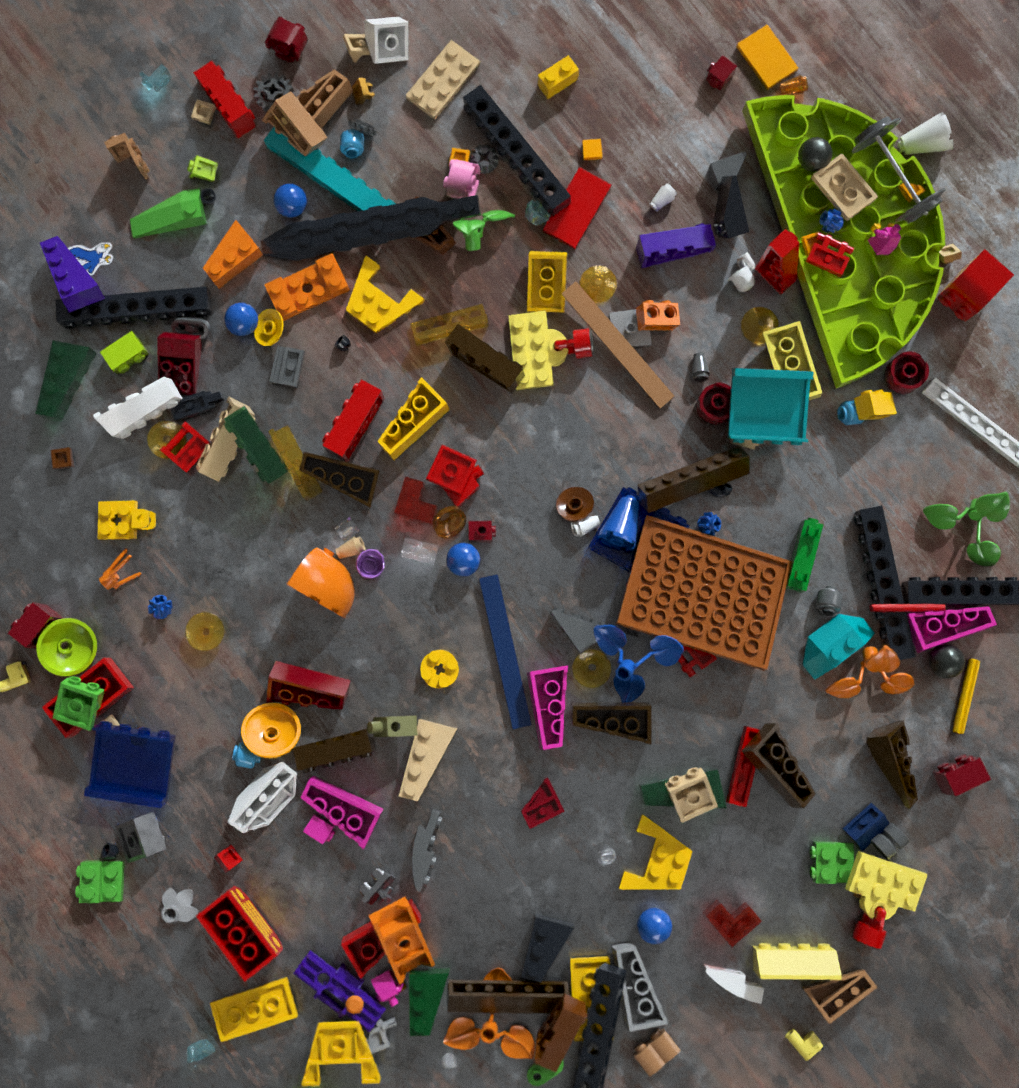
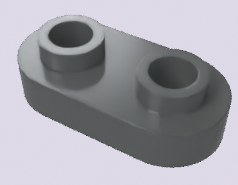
M177 317L171 324V330L173 333L201 335V339H203L210 332V324L202 318ZM180 323L184 324L185 328L181 327Z

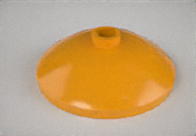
M265 703L252 709L244 718L241 727L242 740L246 748L259 757H281L289 753L299 741L301 735L299 718L292 709L283 704ZM270 734H274V735H275V737H273V738H270V737H268V736H269Z

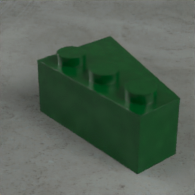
M450 968L410 970V1036H430Z

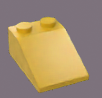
M529 252L527 311L565 312V298L561 294L566 290L567 252Z

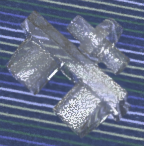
M405 537L400 556L434 565L439 546Z

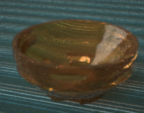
M456 506L442 508L433 519V529L441 538L454 537L464 528L466 515ZM449 513V517L446 520H441L444 514Z

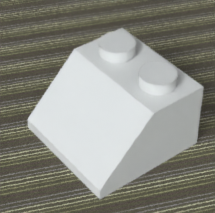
M400 17L365 20V40L373 63L408 60V21Z

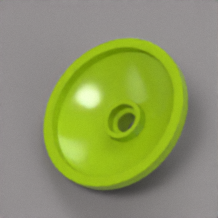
M62 618L51 622L42 630L36 643V653L41 665L52 674L58 676H73L83 672L93 662L97 652V640L92 629L84 622L74 618ZM67 642L68 646L63 649L61 644Z

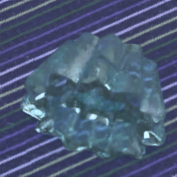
M531 200L527 203L525 217L531 224L540 225L549 220L551 215L543 209L538 200L536 202Z
M207 1039L199 1040L189 1045L187 1048V1062H196L210 1056L215 1052L214 1046Z

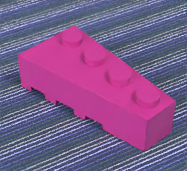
M990 607L907 614L912 640L917 653L982 632L997 625Z
M568 665L527 672L540 750L558 748L563 745Z
M314 775L309 779L301 796L311 807L327 817L334 826L339 827L345 832V835L356 841L362 849L368 844L383 811V808Z

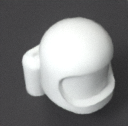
M748 252L737 258L739 270L727 278L734 283L736 290L739 292H746L755 284V278L751 273L755 268V263Z

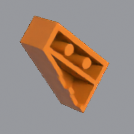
M235 220L203 269L218 289H220L263 256V254L243 227Z

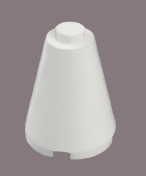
M943 112L939 113L901 136L900 141L897 142L900 153L903 152L904 155L953 149V139L949 140L952 132L946 115H943Z

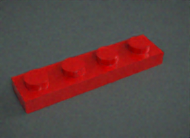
M748 726L743 728L726 798L727 803L747 807L756 767L742 753V750L759 732V729Z

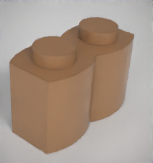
M664 1028L653 1031L649 1041L639 1043L634 1049L633 1055L649 1076L655 1074L681 1051Z

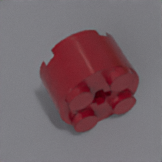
M278 17L265 40V46L269 51L271 49L274 50V55L286 62H294V60H299L308 42V37L304 32V26L299 23L294 24L283 17Z
M912 351L899 354L889 362L885 369L887 387L900 394L915 391L929 376L928 363L924 361L919 353Z
M718 382L704 388L697 400V414L705 422L717 425L729 420L731 386ZM715 401L719 402L718 407L715 406Z

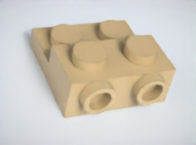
M691 768L687 771V774L681 777L673 776L669 779V782L665 783L682 823L718 807L707 776L702 768Z

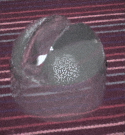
M604 848L600 854L601 860L605 864H612L616 860L615 851L612 848ZM612 854L614 856L613 858L604 859V856Z
M448 1053L443 1056L441 1061L443 1070L458 1066L457 1059L453 1054Z

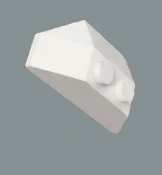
M283 762L264 768L237 797L228 823L242 833L269 825L294 798L297 773Z

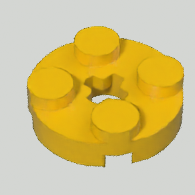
M432 651L421 662V677L425 683L433 688L448 687L458 677V662L448 651ZM441 663L443 664V669H445V672H441L438 675L436 674L437 670L434 669V667L439 666Z

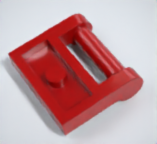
M184 422L178 433L165 447L162 446L160 451L187 473L201 457L206 444L211 443L187 422ZM189 432L192 435V437L181 448V450L176 455H174L171 451Z

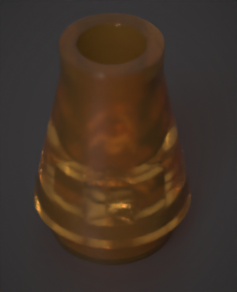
M799 75L784 83H780L781 95L804 94V91H808L806 75Z

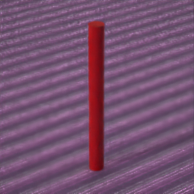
M870 604L869 609L870 612L945 611L946 607L945 604Z

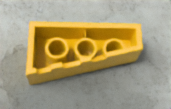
M422 377L417 382L418 384L415 389L409 394L403 407L401 406L394 420L390 422L378 440L381 448L394 461L450 410L443 398Z

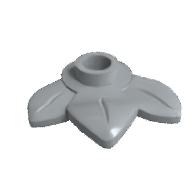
M172 888L165 891L162 897L164 907L161 916L166 923L173 924L178 920L188 922L196 917L199 911L191 906L194 898L193 891L186 889L177 894ZM169 910H174L175 916H170Z

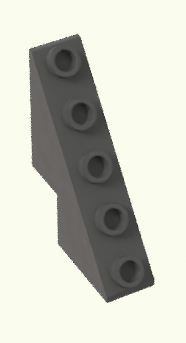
M553 608L550 613L579 654L595 643L599 647L594 636V627L601 625L602 622L590 619V622L582 620L583 616L572 613L569 616L564 614L565 610ZM627 631L625 634L627 642L622 647L623 652L640 641L637 633ZM599 647V649L609 662L617 656H619V651L616 655L611 656L603 652L602 649Z

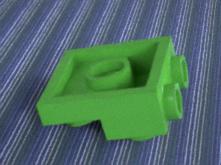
M75 676L66 678L60 683L53 719L90 731L94 726L97 710L101 707L104 690L100 689L97 683L85 684L81 682L80 678Z
M813 841V846L810 847V857L813 858V866H810V878H813V882L821 884L847 883L854 864V843Z
M85 860L81 862L76 870V876L80 878V886L76 887L75 896L79 898V903L123 901L125 861Z

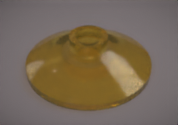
M592 266L582 274L580 286L594 302H604L614 295L617 288V280L614 273L607 267ZM600 279L602 284L598 285L595 281Z
M766 307L751 308L745 313L741 321V329L744 336L751 342L758 344L765 343L763 332L779 327L777 316ZM758 321H763L764 326H760Z
M160 421L153 425L147 437L150 450L160 458L169 459L160 451L162 446L165 447L169 443L164 442L163 437L169 436L171 440L182 427L173 421ZM186 435L171 451L174 455L186 444Z
M201 612L194 615L186 625L185 634L187 641L192 647L201 651L216 648L224 637V625L221 619L209 612ZM206 628L210 630V633L208 635H204L203 633L204 629Z
M594 649L585 650L578 654L573 662V675L585 687H599L606 683L610 677L611 663L601 651ZM594 664L596 669L590 670L589 665Z

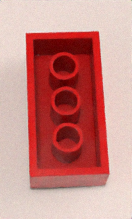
M362 379L353 386L352 396L349 400H345L342 405V413L340 416L337 415L332 423V430L330 433L327 432L322 440V446L325 450L344 462L349 461L385 400L382 390Z
M104 657L79 677L82 683H97L100 686L99 688L104 690L101 707L97 710L95 719L134 689L133 685L111 658ZM56 695L42 709L65 738H72L82 731L83 728L53 719L58 696Z

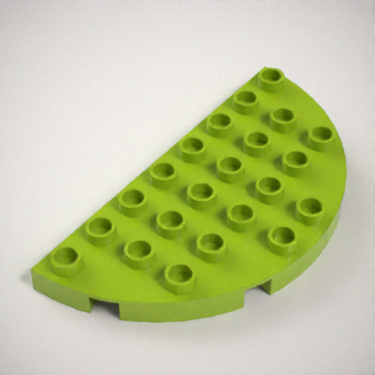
M795 95L770 96L745 102L742 112L782 231L787 229L789 232L794 233L800 242L797 275L837 389L865 377L886 363L909 342L930 312L939 290L944 269L939 267V251L945 246V230L941 209L938 205L929 211L927 216L923 215L909 224L905 220L895 221L903 213L915 206L916 202L914 200L908 202L898 189L903 182L877 141L857 153L851 152L857 145L855 138L870 125L877 122L864 113L844 104L823 98H817L813 106L794 104ZM891 131L881 138L908 182L916 185L919 184L925 188L926 191L918 196L919 199L922 201L934 194L933 186L915 156L913 155L906 160L893 147L898 138ZM813 137H820L828 141L833 152L831 161L840 154H843L878 196L874 202L850 220L846 221L844 219L842 228L834 233L822 231L823 225L819 223L823 212L836 208L811 179L812 175L816 172L805 170L798 160L800 146L806 140ZM874 223L881 225L880 230L889 223L898 224L901 227L899 231L901 239L890 255H877L868 242L870 237L876 236L871 231ZM820 231L824 235H832L833 239L840 242L845 241L849 246L854 247L851 255L845 252L843 254L850 258L843 275L839 277L807 263L806 259L808 256L805 255L800 238ZM828 245L827 248L838 252V249Z

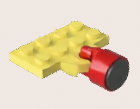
M546 311L509 315L513 362H518L523 367L525 374L516 390L554 386L552 367L559 366L565 362L567 355L575 354L576 359L593 357L594 355L592 330L589 328L573 330V339L567 340L561 332L555 329H548Z
M858 851L845 887L846 890L861 895L859 905L864 911L862 920L857 921L852 936L854 940L866 947L875 950L881 949L887 934L883 929L884 920L892 917L898 907L915 912L928 874Z

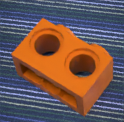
M646 300L636 308L638 330L673 331L680 326L678 303H671L668 300L654 303L652 300Z

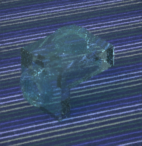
M162 64L150 77L142 71L139 73L142 78L141 83L148 90L152 88L157 93L163 86L169 83L172 77L168 69Z

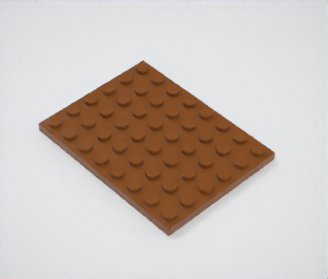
M646 515L616 624L655 637L660 635L670 636L683 646L766 671L792 561Z

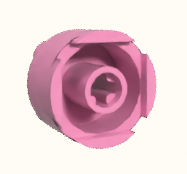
M451 159L449 163V176L445 177L443 187L447 188L446 195L454 199L476 195L479 185L476 174H480V166L466 161Z

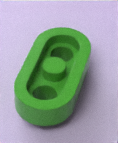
M563 1060L557 1072H553L535 1063L532 1064L527 1070L529 1083L533 1086H541L562 1071L564 1066ZM535 1073H539L541 1077L539 1079H535L533 1075Z

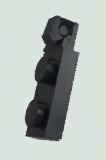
M201 391L184 397L178 401V405L171 408L174 421L178 422L210 411L216 407L215 404L224 401V398L220 391L212 394L211 391Z

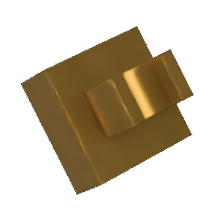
M358 78L352 86L356 104H363L366 99L370 100L375 95V93L369 92L372 84L366 83L365 78Z

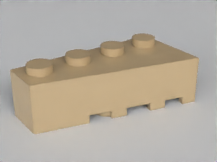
M229 396L226 401L229 404L228 408L222 411L219 416L220 425L214 428L211 433L210 441L212 442L211 444H206L196 465L199 473L218 482L221 477L224 478L226 476L230 460L233 461L235 459L237 447L244 442L248 427L251 428L255 421V414L249 406Z
M419 719L417 735L414 736L399 797L419 801L458 728Z

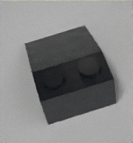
M736 175L723 176L714 215L715 224H713L714 233L718 235V238L729 239L750 232Z

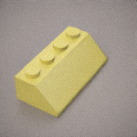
M800 321L763 332L773 369L814 372L813 379H810L809 400L819 398L822 395V390Z
M759 943L758 946H753V971L760 979L842 980L837 952L829 944H818V947H810V944L800 943L798 947H790V944L779 943L778 946Z

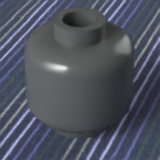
M826 586L817 593L816 608L822 615L834 616L835 613L841 610L843 595L836 587Z

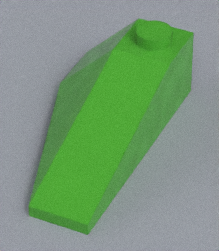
M201 189L181 191L131 218L133 238L206 225L204 205L200 197Z

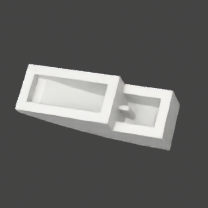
M703 965L705 972L724 989L748 1001L762 1004L764 987L760 983L745 981L746 976L741 971Z

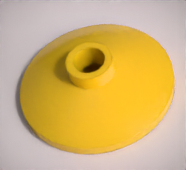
M265 309L258 315L259 321L257 328L254 330V336L259 344L272 346L282 335L283 318L277 310Z

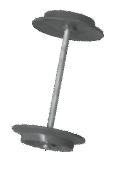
M887 116L870 125L855 138L857 145L851 152L857 153L874 142H878L916 202L915 206L895 220L896 222L905 220L909 224L923 215L927 216L929 211L943 202L941 195L946 189L943 188L922 201L919 199L881 139L901 122L900 117L891 120Z

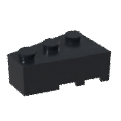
M535 914L521 971L522 978L538 982L543 980L575 928L574 923Z

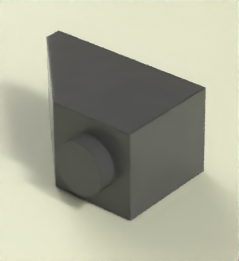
M746 151L710 163L708 172L715 190L720 189L723 176L738 175L747 155Z

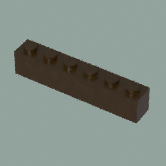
M738 446L638 484L639 503L647 513L748 475L750 474V456Z
M448 980L447 1013L550 1014L564 993L569 995L568 981Z

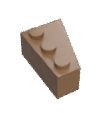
M291 91L275 100L262 119L266 124L269 122L276 128L275 132L285 135L288 138V143L304 156L321 147L328 138Z

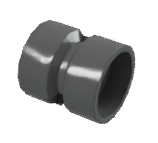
M890 823L883 829V835H876L871 840V843L889 861L897 853L896 849H902L909 843V840L896 825Z

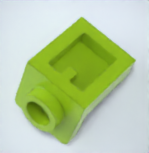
M196 155L193 161L190 160L188 163L187 171H189V178L192 179L195 176L213 182L218 163Z

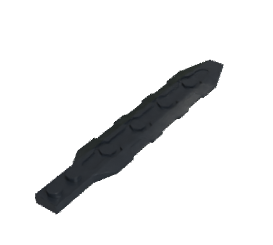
M477 195L437 202L426 197L405 200L403 203L388 206L379 205L369 207L368 210L348 214L340 213L332 215V217L313 221L305 220L290 223L261 241L262 253L264 256L299 261L336 251H350L352 248L380 245L392 240L430 235L446 222L481 216L479 198Z

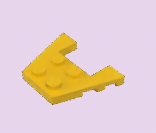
M366 256L346 311L377 334L402 315L409 313L417 305H421L424 302V298L410 289L399 304L370 283V280L380 269V265Z
M641 814L636 831L655 838L644 876L623 871L618 888L621 890L681 889L693 851L648 817Z
M359 1021L318 1023L302 1086H320V1065L361 1063L362 1084L381 1082L380 1073Z

